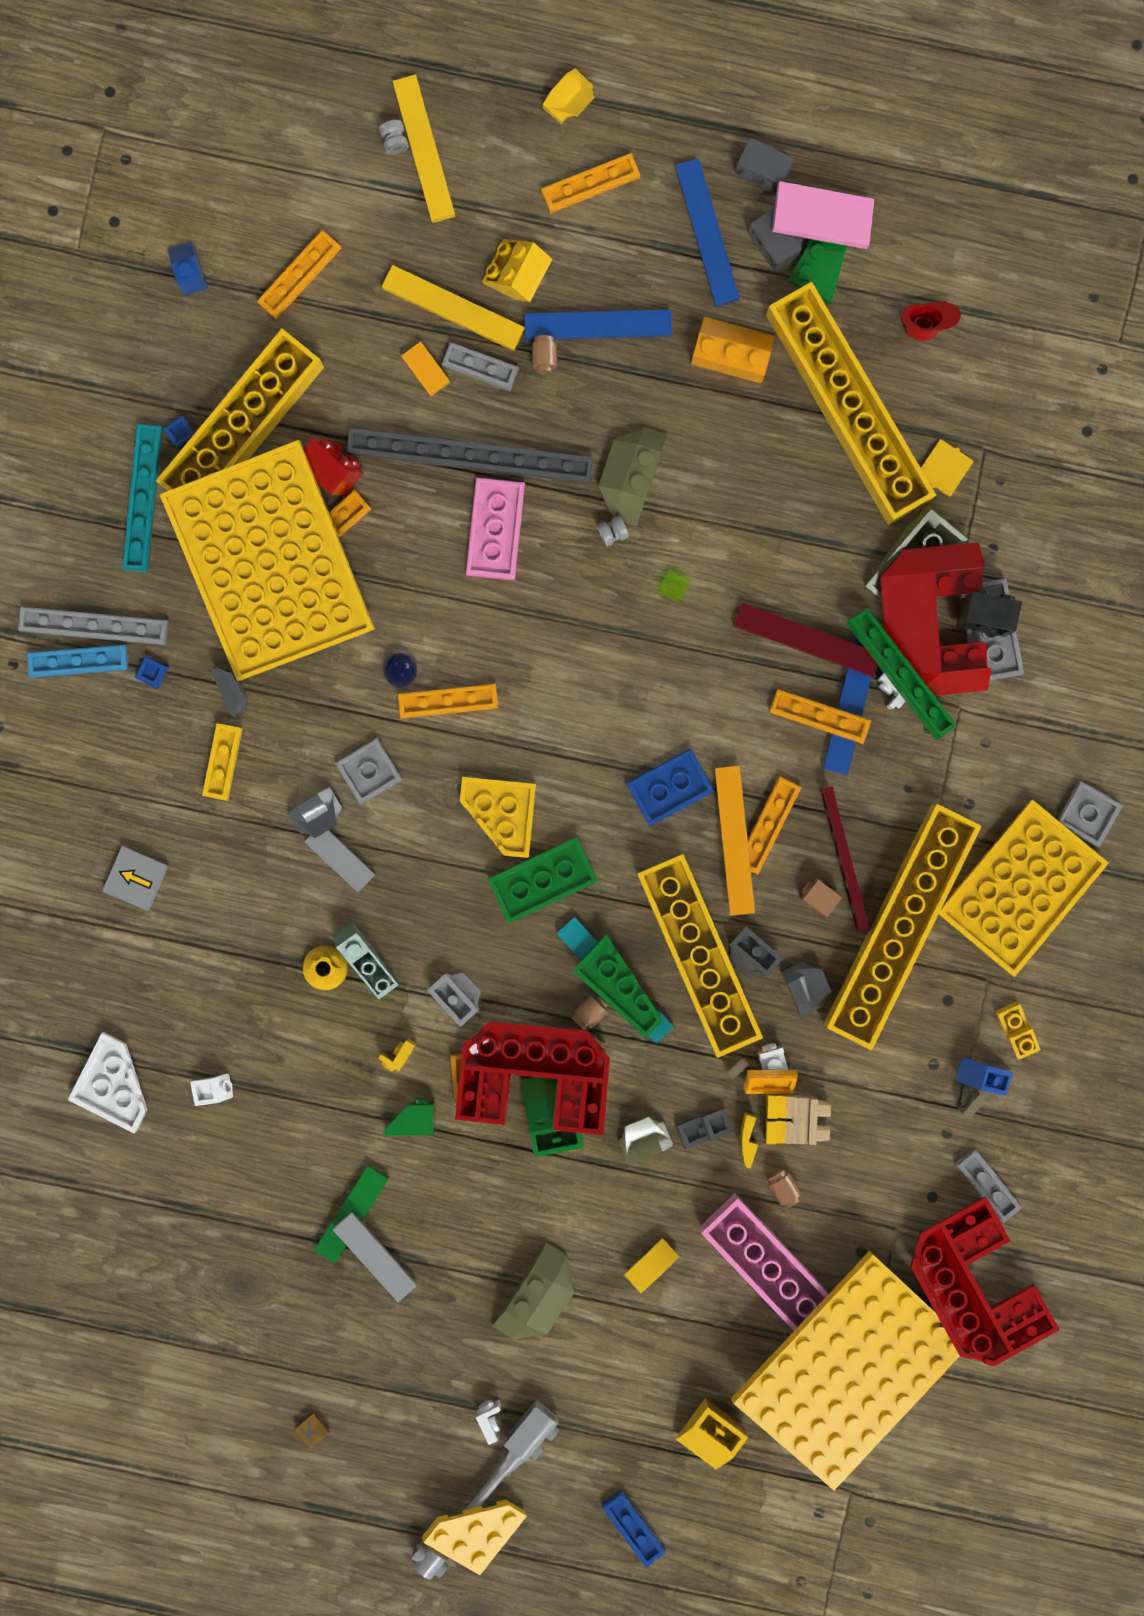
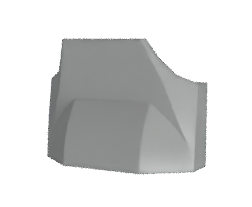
M445 973L427 990L460 1027L479 1011L478 1000L481 991L464 973L455 975Z

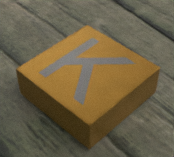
M315 1412L311 1413L294 1429L309 1449L330 1432L329 1428Z

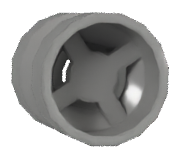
M390 120L380 125L379 131L381 137L385 140L383 145L386 154L396 155L408 149V142L406 137L403 136L404 128L400 120Z
M620 515L614 517L611 522L597 524L605 547L613 545L616 540L623 541L629 538L626 526Z

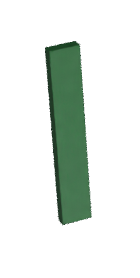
M865 608L846 622L935 741L957 727V724L868 608Z

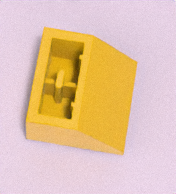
M503 239L497 248L494 259L486 269L482 283L514 300L531 302L552 258L534 242Z
M706 1398L676 1437L677 1441L714 1469H718L734 1458L748 1439L744 1426Z

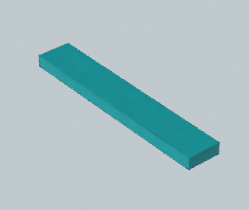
M137 424L122 564L124 571L149 573L158 485L156 480L159 475L163 427L158 425Z
M576 917L557 932V935L581 961L598 943ZM653 1004L663 1020L649 1035L657 1043L674 1026Z

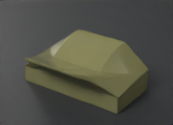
M646 1117L625 1126L623 1136L618 1140L628 1164L639 1162L673 1146L664 1121L657 1122L651 1117Z

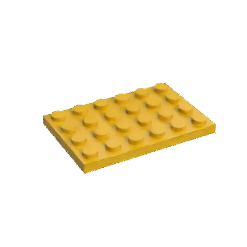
M1030 800L943 904L938 915L1006 972L1015 977L1109 863L1034 800Z

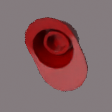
M932 302L910 305L904 308L901 313V319L904 325L907 326V337H912L918 341H929L939 331L956 326L961 319V312L952 303Z

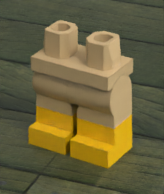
M766 1094L767 1118H765L764 1139L766 1144L816 1145V1141L830 1140V1126L817 1125L818 1116H831V1103L818 1100L815 1096Z

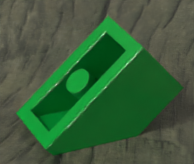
M414 1098V1102H410L386 1126L383 1136L434 1135L435 1102H429V1098Z

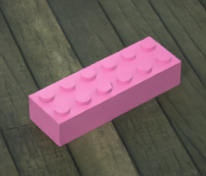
M736 1193L699 1227L702 1235L793 1331L829 1294V1291Z

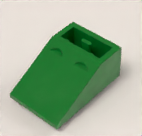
M542 1077L521 1079L534 1157L584 1148L582 1133L553 1130L558 1079Z

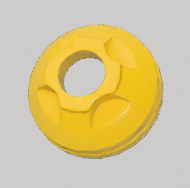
M323 945L316 947L304 959V977L316 989H334L347 976L348 962L338 949L333 946ZM321 961H325L330 965L331 970L327 976H321L316 971V966Z

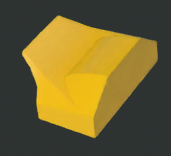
M575 68L568 72L551 90L543 103V109L562 124L567 117L578 116L595 98L592 91L593 85Z

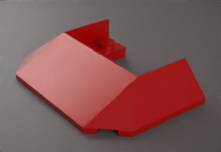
M979 542L904 549L891 566L880 576L884 630L934 696L988 691L992 668L987 666L986 642L941 646L939 642L937 597L969 594L975 592L976 589H983L982 568H985Z
M488 1022L462 1046L455 1120L506 1125L511 1074L558 1079L553 1130L604 1135L611 1058L589 1031Z
M984 1196L921 1231L910 1267L959 1356L981 1361L990 1366H996L1060 1329L1033 1283L991 1307L987 1303L967 1265L1011 1242L987 1197Z

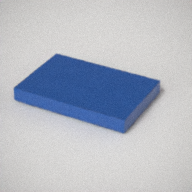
M691 748L626 783L649 827L714 792Z

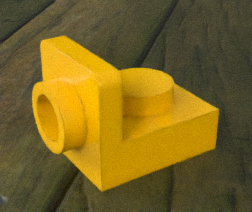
M407 1039L405 1043L400 1041L393 1052L396 1056L395 1059L385 1052L379 1055L378 1059L382 1061L381 1065L392 1072L395 1069L400 1071L417 1043L411 1039Z

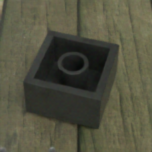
M976 589L975 592H971L962 598L956 627L1006 637L1017 630L1022 601L1015 600V596L1000 594V597L990 595L991 592L988 590Z

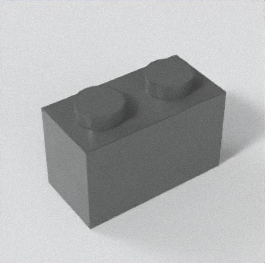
M750 137L737 163L735 173L746 182L759 184L766 192L776 193L779 181L785 182L792 168L794 158Z
M774 209L750 224L748 234L775 273L799 257L802 243L798 236L772 232Z

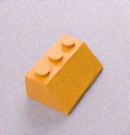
M704 317L691 365L761 384L766 373L775 336Z

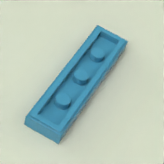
M127 645L27 653L28 675L30 678L129 670Z

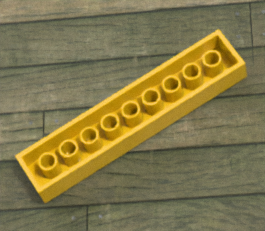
M810 282L771 304L766 313L767 319L886 523L890 525L925 503L930 502L936 496V493L813 283Z
M939 804L930 805L870 927V931H868L823 1023L824 1027L870 1050L873 1049L982 827L981 825Z

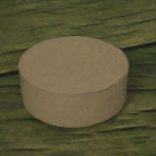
M741 1057L726 1071V1075L733 1080L750 1063L744 1057Z

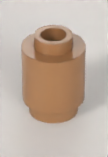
M549 335L536 336L534 343H532V367L539 374H550L552 370L557 368V344L554 342V337Z
M590 995L574 1011L576 1014L572 1019L583 1030L592 1029L608 1013L605 1009L608 1004L599 995L595 998Z
M784 1168L767 1178L770 1183L768 1186L780 1206L786 1205L787 1208H790L800 1201L799 1196L802 1193L791 1174L786 1173Z

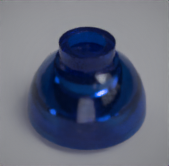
M396 653L385 661L383 674L391 685L405 687L416 678L417 665L411 656L404 653Z

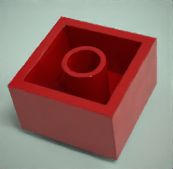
M312 438L304 448V452L316 482L331 495H346L364 474L359 468L360 463L349 455L347 457L341 452L342 447L333 439Z

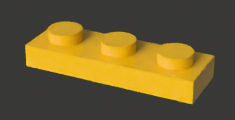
M216 724L202 796L228 801L242 728Z

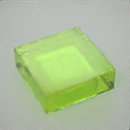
M668 570L657 593L680 603L691 580Z

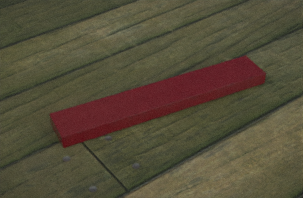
M744 603L741 605L734 624V628L873 678L878 665L865 647Z
M833 786L823 788L820 793L857 932L870 931Z

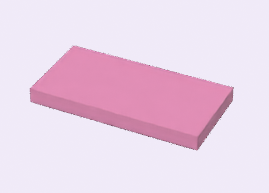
M779 181L776 191L772 232L867 249L870 244L874 199Z
M476 477L466 576L515 581L525 490L524 482Z

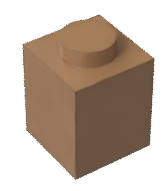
M815 879L813 882L809 880L802 888L801 892L803 895L800 898L824 917H828L842 899L840 895L819 879Z

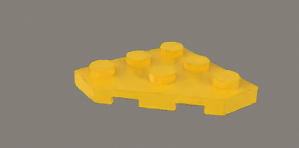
M462 777L460 802L505 856L529 858L536 784Z
M508 1500L496 1502L495 1506L487 1508L478 1506L462 1510L460 1515L448 1517V1515L439 1516L423 1534L422 1539L428 1546L481 1575L527 1515L523 1509Z

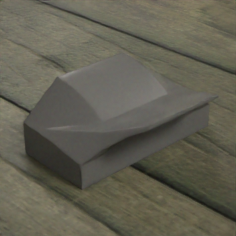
M216 668L211 670L230 715L236 718L245 714L249 698L241 681L237 682L235 675L225 669Z
M329 787L288 812V815L300 834L306 833L317 838L338 825L339 812L343 807L333 790Z
M744 926L729 944L731 948L730 962L748 978L758 975L768 977L784 959L747 926Z
M802 961L780 971L801 1017L824 1007V1001L832 991L821 967L809 966Z

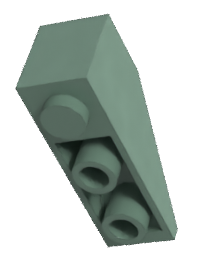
M352 921L332 935L338 951L378 999L398 986L393 975Z

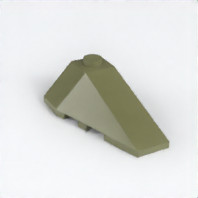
M925 503L905 527L868 579L865 587L882 599L880 576L891 566L902 550L964 544L968 539Z

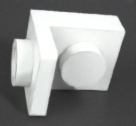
M883 672L876 680L880 683L879 688L888 695H895L886 707L889 710L894 709L895 706L899 709L905 703V700Z
M770 1043L762 1046V1050L757 1052L762 1070H788L784 1049L781 1045L776 1046V1043Z
M228 1073L190 1082L195 1106L219 1103L233 1098L232 1083Z
M488 1400L479 1405V1409L476 1410V1420L488 1445L498 1441L500 1426L495 1416H491L501 1410L499 1400L494 1402Z

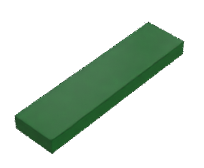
M368 1165L314 1251L335 1264L346 1244L333 1231V1227L351 1211L362 1222L389 1180V1177Z

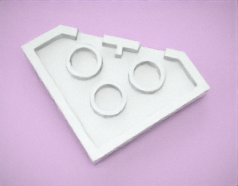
M103 1032L68 1100L132 1133H136L148 1109L127 1044Z

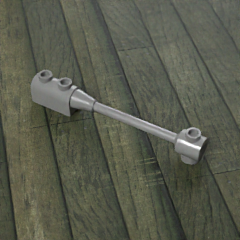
M537 1399L505 1436L504 1446L508 1451L499 1463L497 1471L466 1509L481 1506L504 1477H507L522 1463L527 1462L530 1457L535 1461L544 1450L541 1446L542 1442L546 1438L552 1441L560 1430L556 1426L559 1423L558 1418ZM423 1540L416 1546L410 1556L414 1560L412 1563L416 1571L429 1580L434 1575L440 1578L448 1568V1564L445 1563L448 1557L425 1544Z

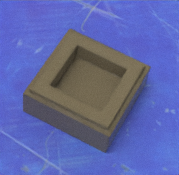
M972 1091L958 1110L971 1119L986 1099Z

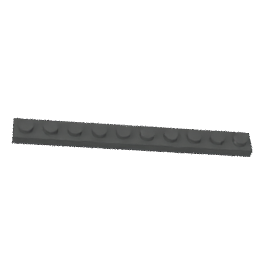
M354 428L349 429L347 445L348 455L591 483L593 457Z

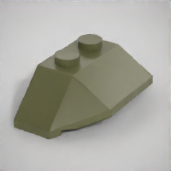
M642 427L613 440L598 485L612 518L620 515L625 524L637 527L667 434Z
M546 1241L492 1326L511 1339L547 1335L574 1294L567 1254Z

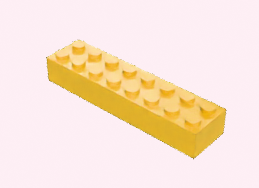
M281 329L158 477L156 482L166 491H170L248 460L324 369L321 360L284 329Z
M684 854L636 873L715 1056L719 1058L762 1039L763 1036Z

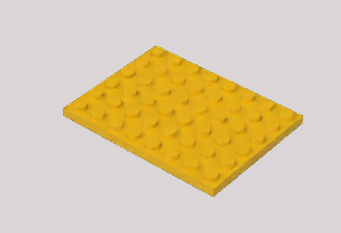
M300 440L159 494L237 682L375 629Z
M869 1251L734 1394L731 1400L808 1469L835 1490L960 1356L935 1311Z

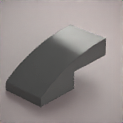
M725 1108L675 1125L683 1149H689L705 1141H712L733 1132Z

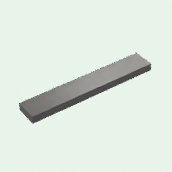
M20 606L18 631L167 646L169 621Z

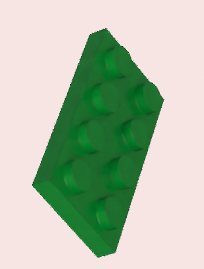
M577 837L488 879L508 924L598 882Z

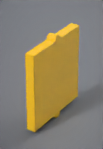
M940 439L921 469L933 489L936 488L948 497H951L974 461L961 453L959 448H954Z

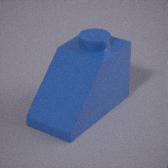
M188 242L168 249L170 263L178 286L183 294L188 296L208 289L193 243Z
M963 1057L957 1069L956 1081L982 1091L1006 1096L1013 1072Z

